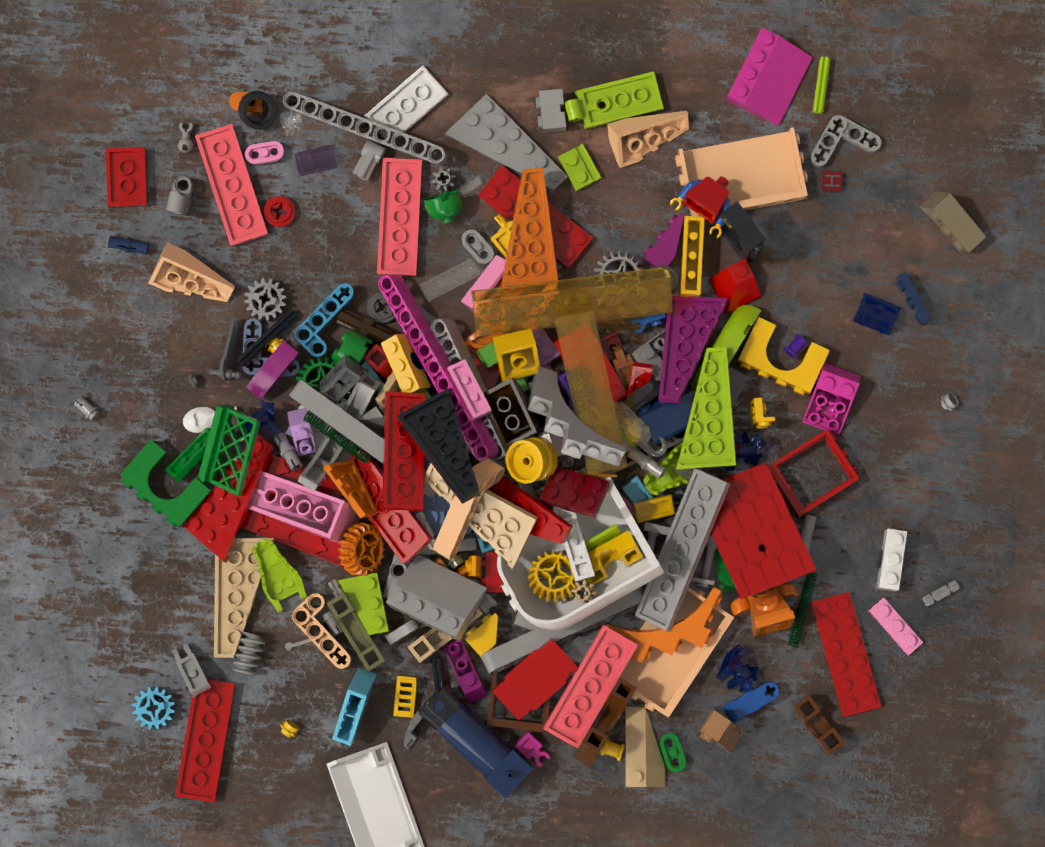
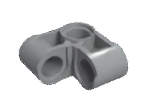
M180 176L175 180L173 189L169 194L166 211L185 216L188 215L194 189L193 182L189 178ZM183 181H187L189 184L188 189L185 191L179 189V185Z

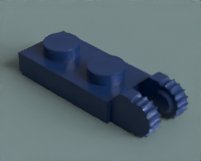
M905 272L896 278V285L900 292L904 291L908 307L915 310V320H917L918 324L924 325L930 320L928 311Z

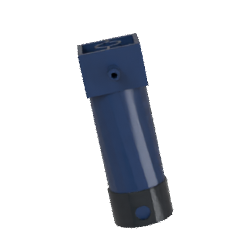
M446 685L440 690L438 689L418 712V715L434 730L438 731L505 799L533 770Z

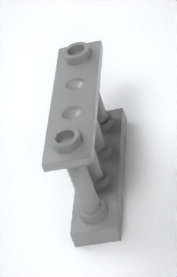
M645 522L644 530L648 531L647 535H649L647 543L652 552H654L656 538L659 537V534L668 535L671 526ZM709 535L706 543L707 551L702 576L693 575L691 580L698 582V586L708 588L710 585H714L715 582L714 579H709L714 552L717 549L712 535Z

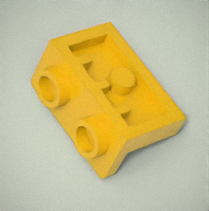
M754 398L749 402L751 426H756V429H767L768 426H771L776 421L775 417H764V414H766V404L762 403V398Z

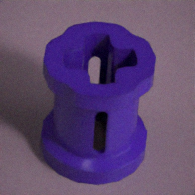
M798 334L795 335V339L788 347L785 346L783 348L794 360H797L798 355L803 349L809 346V343Z

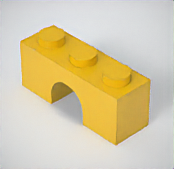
M396 334L381 343L402 392L422 393L431 388L424 369L420 370L412 363L410 355L415 351L405 334Z
M629 531L588 552L595 576L587 578L590 584H597L608 578L606 567L614 560H621L627 567L643 558Z

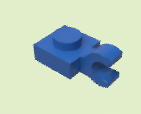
M661 310L643 318L633 319L631 321L632 324L639 323L641 325L640 329L635 330V334L642 333L645 326L651 325L656 327L663 324L666 316L664 310Z

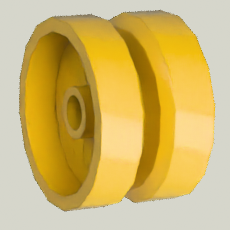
M542 437L516 441L509 447L506 453L507 470L512 478L520 483L527 484L547 479L554 473L557 467L558 458L556 450L551 442Z

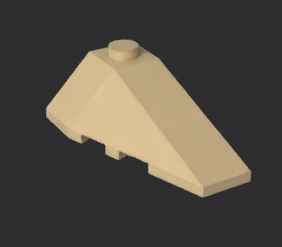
M625 707V787H665V765L646 707Z

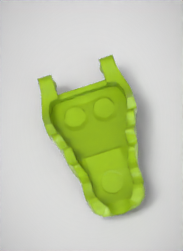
M683 442L678 444L660 463L661 466L667 469L662 478L658 479L650 472L644 477L643 482L650 494L658 495L668 488L689 483V480L673 472L679 460Z
M270 539L257 542L252 550L258 563L262 588L278 613L283 611V606L280 603L281 600L299 592L302 600L307 599L308 596L299 573L278 551L274 542Z

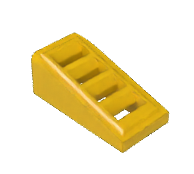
M397 676L393 716L413 718L417 678ZM401 683H411L412 688L401 687ZM400 691H410L412 693L411 695H401ZM399 698H400V699H410V700H411V704H410V703H400V702H399ZM398 707H409L410 712L399 711Z

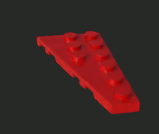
M257 434L242 495L237 496L215 486L183 526L225 563L229 559L228 554L231 547L235 544L238 529L242 527L253 500L254 490L259 485L260 481L258 480L262 470L266 468L274 448L259 434ZM239 458L235 461L238 471L242 469L243 465ZM232 467L227 471L228 476L234 474ZM234 477L230 481L233 488L236 489L238 482L236 477Z
M504 475L498 483L487 489L538 517L530 535L560 544L566 542L573 526Z

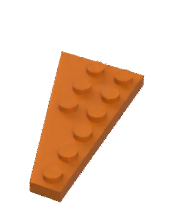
M543 167L522 170L500 292L559 285Z

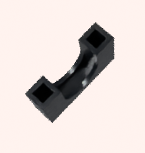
M736 201L721 212L720 217L725 222V225L721 227L722 235L741 260L745 259L746 262L752 263L761 254L766 238L739 202Z

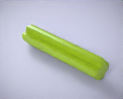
M822 56L819 61L813 112L817 114L823 113L831 61L829 57Z

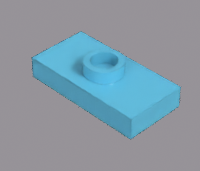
M638 476L633 477L621 487L631 503L653 498Z

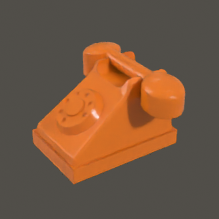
M785 583L743 599L737 597L730 603L733 617H737L748 610L750 611L752 634L756 638L792 627L795 620L794 612L783 598L795 597L799 594L794 584Z

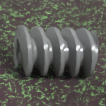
M243 632L247 638H242L240 641L245 645L238 646L242 653L235 655L240 661L233 662L238 668L231 670L247 675H256L252 668L259 665L254 660L261 659L256 653L263 652L259 645L266 644V642L260 636Z

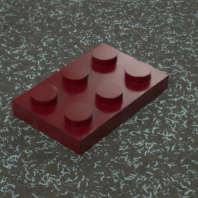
M556 467L554 473L548 478L539 500L543 504L596 519L609 489L610 482Z

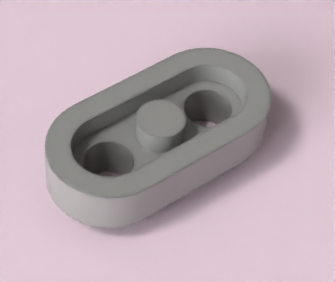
M467 230L463 233L462 244L479 264H489L494 258V251L476 230ZM471 237L475 239L473 244L468 243V239ZM482 252H486L488 257L482 258L480 255Z

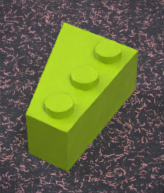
M378 573L338 580L369 636L388 633L389 627Z

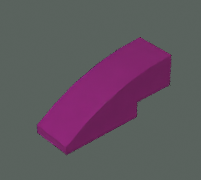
M283 340L246 388L262 400L287 372V369L298 358L299 353Z

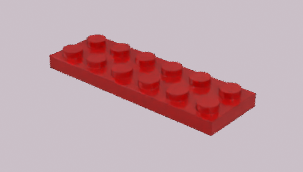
M502 165L480 191L478 197L496 212L501 213L506 220L512 221L520 179ZM548 202L555 259L569 269L590 244L593 237Z
M385 392L382 509L423 511L424 453L398 421V415L424 402L426 399V394Z
M352 456L349 460H354L378 511L377 514L368 518L403 564H408L433 537L413 511L382 509V469L372 456L367 463H362L360 459L357 460L355 456Z
M850 592L810 602L842 717L880 708L879 696Z
M207 679L211 688L195 697L192 696L175 796L215 803L235 684Z

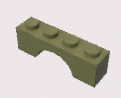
M341 592L326 602L327 606L365 669L370 671L385 662L346 595Z

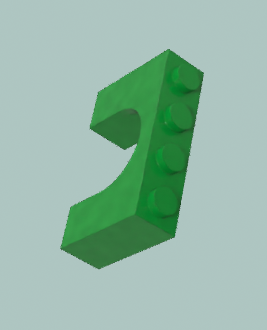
M150 440L120 474L123 478L121 482L129 489L134 487L138 491L136 495L144 502L148 499L153 504L151 508L159 515L163 512L168 517L166 521L174 528L177 525L182 528L211 490L195 478L178 497L170 500L158 498L151 489L150 478L155 468L168 454Z

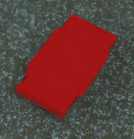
M551 638L505 675V679L493 688L492 692L519 721L530 710H536L564 686L566 679L579 667L557 642Z

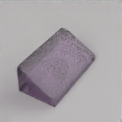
M332 144L294 153L300 176L337 168Z

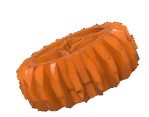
M361 522L346 528V533L342 534L343 540L339 541L341 548L338 550L341 554L338 558L342 559L340 565L344 566V570L356 576H366L377 571V566L382 565L380 560L385 558L383 556V551L386 550L383 548L385 541L382 540L383 536L372 524Z

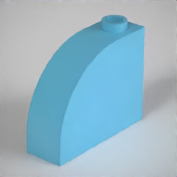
M361 668L357 669L347 690L332 740L351 746L366 709L377 674Z

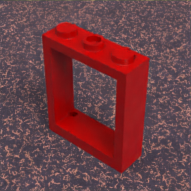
M828 429L768 466L777 483V487L797 518L859 480L857 468L855 465H850L847 460L849 458L848 454L843 448H839L836 443L838 442L837 437L832 431L829 432ZM824 439L849 479L807 506L802 507L778 467Z

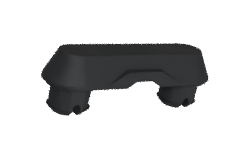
M650 380L644 386L632 392L616 408L617 418L620 421H627L633 417L641 407L659 395L660 383L657 380Z

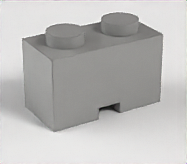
M563 90L539 91V97H535L536 109L540 108L541 116H537L538 128H542L543 133L566 131L565 112L560 110V108H564Z

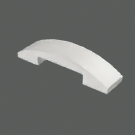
M553 507L557 515L573 526L564 545L575 581L594 577L595 574L576 513Z

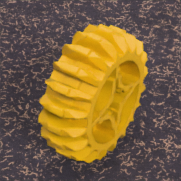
M552 550V555H548L545 551L544 558L538 555V562L532 561L533 567L529 568L530 575L528 576V581H531L529 586L534 588L533 593L535 595L539 594L541 600L546 596L548 603L551 601V598L554 599L555 603H558V598L565 602V596L567 595L572 598L573 593L571 590L577 588L568 555L563 556V551L556 555L555 550ZM554 564L551 568H545L549 565ZM561 565L569 570L571 576L561 571ZM556 571H557V575H558V576L555 577V579L553 580V583H552V577H554V575H556ZM538 577L543 578V580L547 581L549 583V587H545L539 581ZM559 585H565L561 588L556 589V587Z

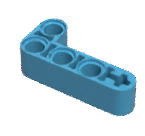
M340 284L295 331V338L298 343L316 359L318 357L324 358L328 352L327 345L319 335L340 314L342 309L346 308L354 299V290L349 284ZM342 290H344V291L349 290V291H348L349 296H348V297H347V296H343V297H342L341 291H342ZM335 303L337 309L334 312H328L326 310L328 304ZM316 317L323 318V323L320 326L313 325V320ZM302 331L309 332L310 335L307 340L299 339ZM318 344L324 347L323 352L320 354L313 352V348Z

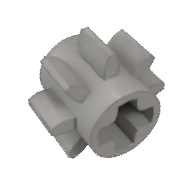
M440 167V172L432 173L436 179L432 180L431 183L437 184V191L441 188L447 192L449 186L454 187L451 180L455 179V175L450 176V169L443 171ZM441 176L445 177V184H442V181H440Z

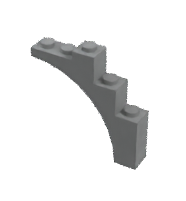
M539 366L532 381L528 410L546 416L544 432L563 437L561 453L578 459H580L581 455H585L619 466L626 447L597 434L579 420L566 405L560 393L558 372Z
M364 373L357 381L343 410L361 423L360 417L367 413L382 382ZM326 437L311 462L300 475L298 482L303 484L304 487L315 491L323 480L329 477L323 467L327 464L338 462L344 449L339 447L337 443H334L332 439Z

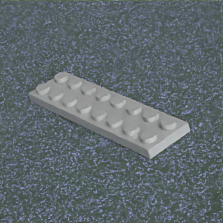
M694 469L657 560L664 573L648 582L635 616L665 631H671L730 483L699 469Z

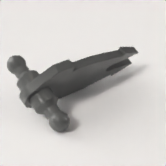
M233 318L230 324L223 358L220 361V368H210L208 370L210 375H217L222 380L242 378L241 372H234L231 369L234 362L240 320H237V318Z

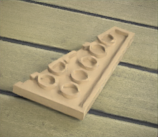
M430 463L424 476V481L451 506L455 494ZM486 490L480 498L469 526L484 541H487L495 549V552L508 562L507 565L513 569L538 517Z
M235 538L236 541L230 549L227 563L215 555L214 658L236 657L235 655L241 642L240 639H242L261 583L258 563L252 549L261 540L270 539L274 542L275 538Z

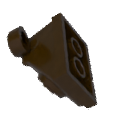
M515 377L483 393L492 410L489 417L504 449L509 448L516 441L524 440L545 428L546 416L528 410L529 397Z

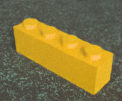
M684 217L680 296L700 297L703 217Z

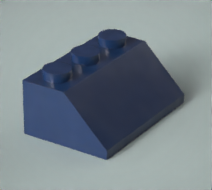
M689 384L679 403L659 402L658 395L636 413L643 429L655 445L687 428L695 397V392Z

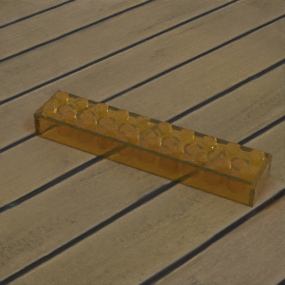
M667 267L471 291L474 327L477 337L518 332L530 328L535 330L673 313L671 279Z

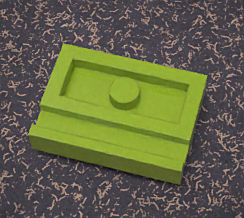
M583 144L558 156V160L576 192L601 179Z

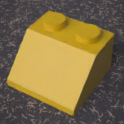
M531 328L493 337L502 382L514 377L517 379L536 374L540 364Z

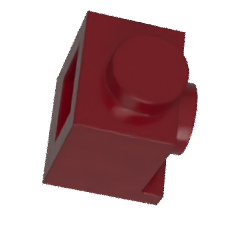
M616 331L598 339L609 362L612 361L613 364V359H616V355L609 350V346H622Z

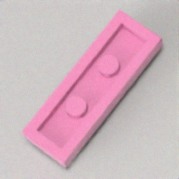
M464 359L447 367L473 421L492 413L467 361Z
M882 598L868 610L907 656L923 643L885 598Z

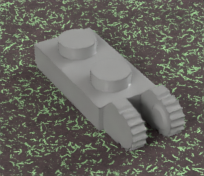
M188 643L183 646L188 655L187 657L182 659L177 649L172 652L191 695L195 697L211 688L195 654Z

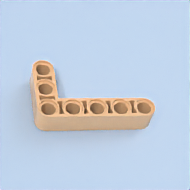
M489 458L472 467L480 495L463 504L456 495L454 496L433 546L434 551L449 560H452L457 554L483 492L498 483L505 473L504 467Z

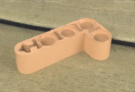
M312 594L293 611L292 619L337 668L346 669L351 665V656L315 618L325 608L326 602L320 594ZM320 598L321 606L313 608L311 606L312 599ZM300 611H305L307 614V619L304 622H299L296 618ZM315 625L319 626L321 630L320 634L316 637L310 634L311 627ZM327 640H332L334 643V648L331 651H326L323 647L324 642ZM338 647L341 649L338 651L339 655L342 657L347 656L345 659L347 663L345 665L342 663L338 664L339 659L336 655L333 658L330 656L337 651Z

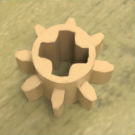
M584 579L582 584L580 581H577L575 583L577 588L571 590L576 595L574 600H581V604H584L586 599L589 602L592 601L593 597L591 595H595L598 592L593 588L595 583L590 584L587 579ZM582 588H585V591L588 592L586 595L581 591Z

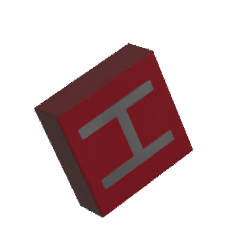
M822 171V191L841 192L842 172Z

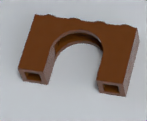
M619 677L573 756L575 759L589 767L592 766L634 694L636 686Z

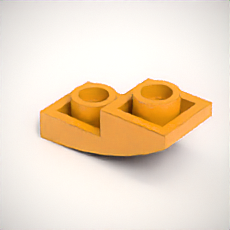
M470 556L469 560H466L465 571L468 572V577L482 578V557Z

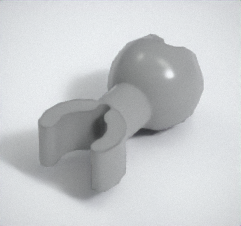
M180 123L179 128L182 133V139L178 143V149L183 153H189L193 149V142L190 140L193 124L190 123V127L185 132L183 124Z

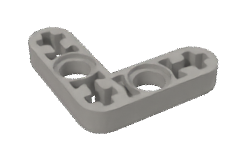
M836 115L830 120L813 150L810 162L817 168L825 166L840 138L869 153H875L879 150L881 139L878 135L849 119ZM839 120L843 128L839 127L834 134L832 133L835 127L833 122H838ZM852 129H857L860 132L858 139L850 137ZM864 134L867 135L865 139H867L868 141H871L872 139L876 140L875 144L877 145V147L873 146L872 148H870L869 142L865 140L863 144L860 143V141L864 137ZM827 136L832 137L834 144L828 147L824 145L823 139ZM822 149L826 150L822 156L824 161L816 162L814 155L818 156Z

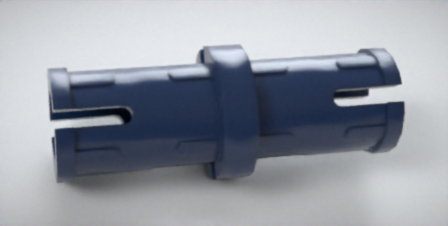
M110 235L108 248L125 250L126 253L131 251L147 255L149 242L132 240L131 237L125 239Z

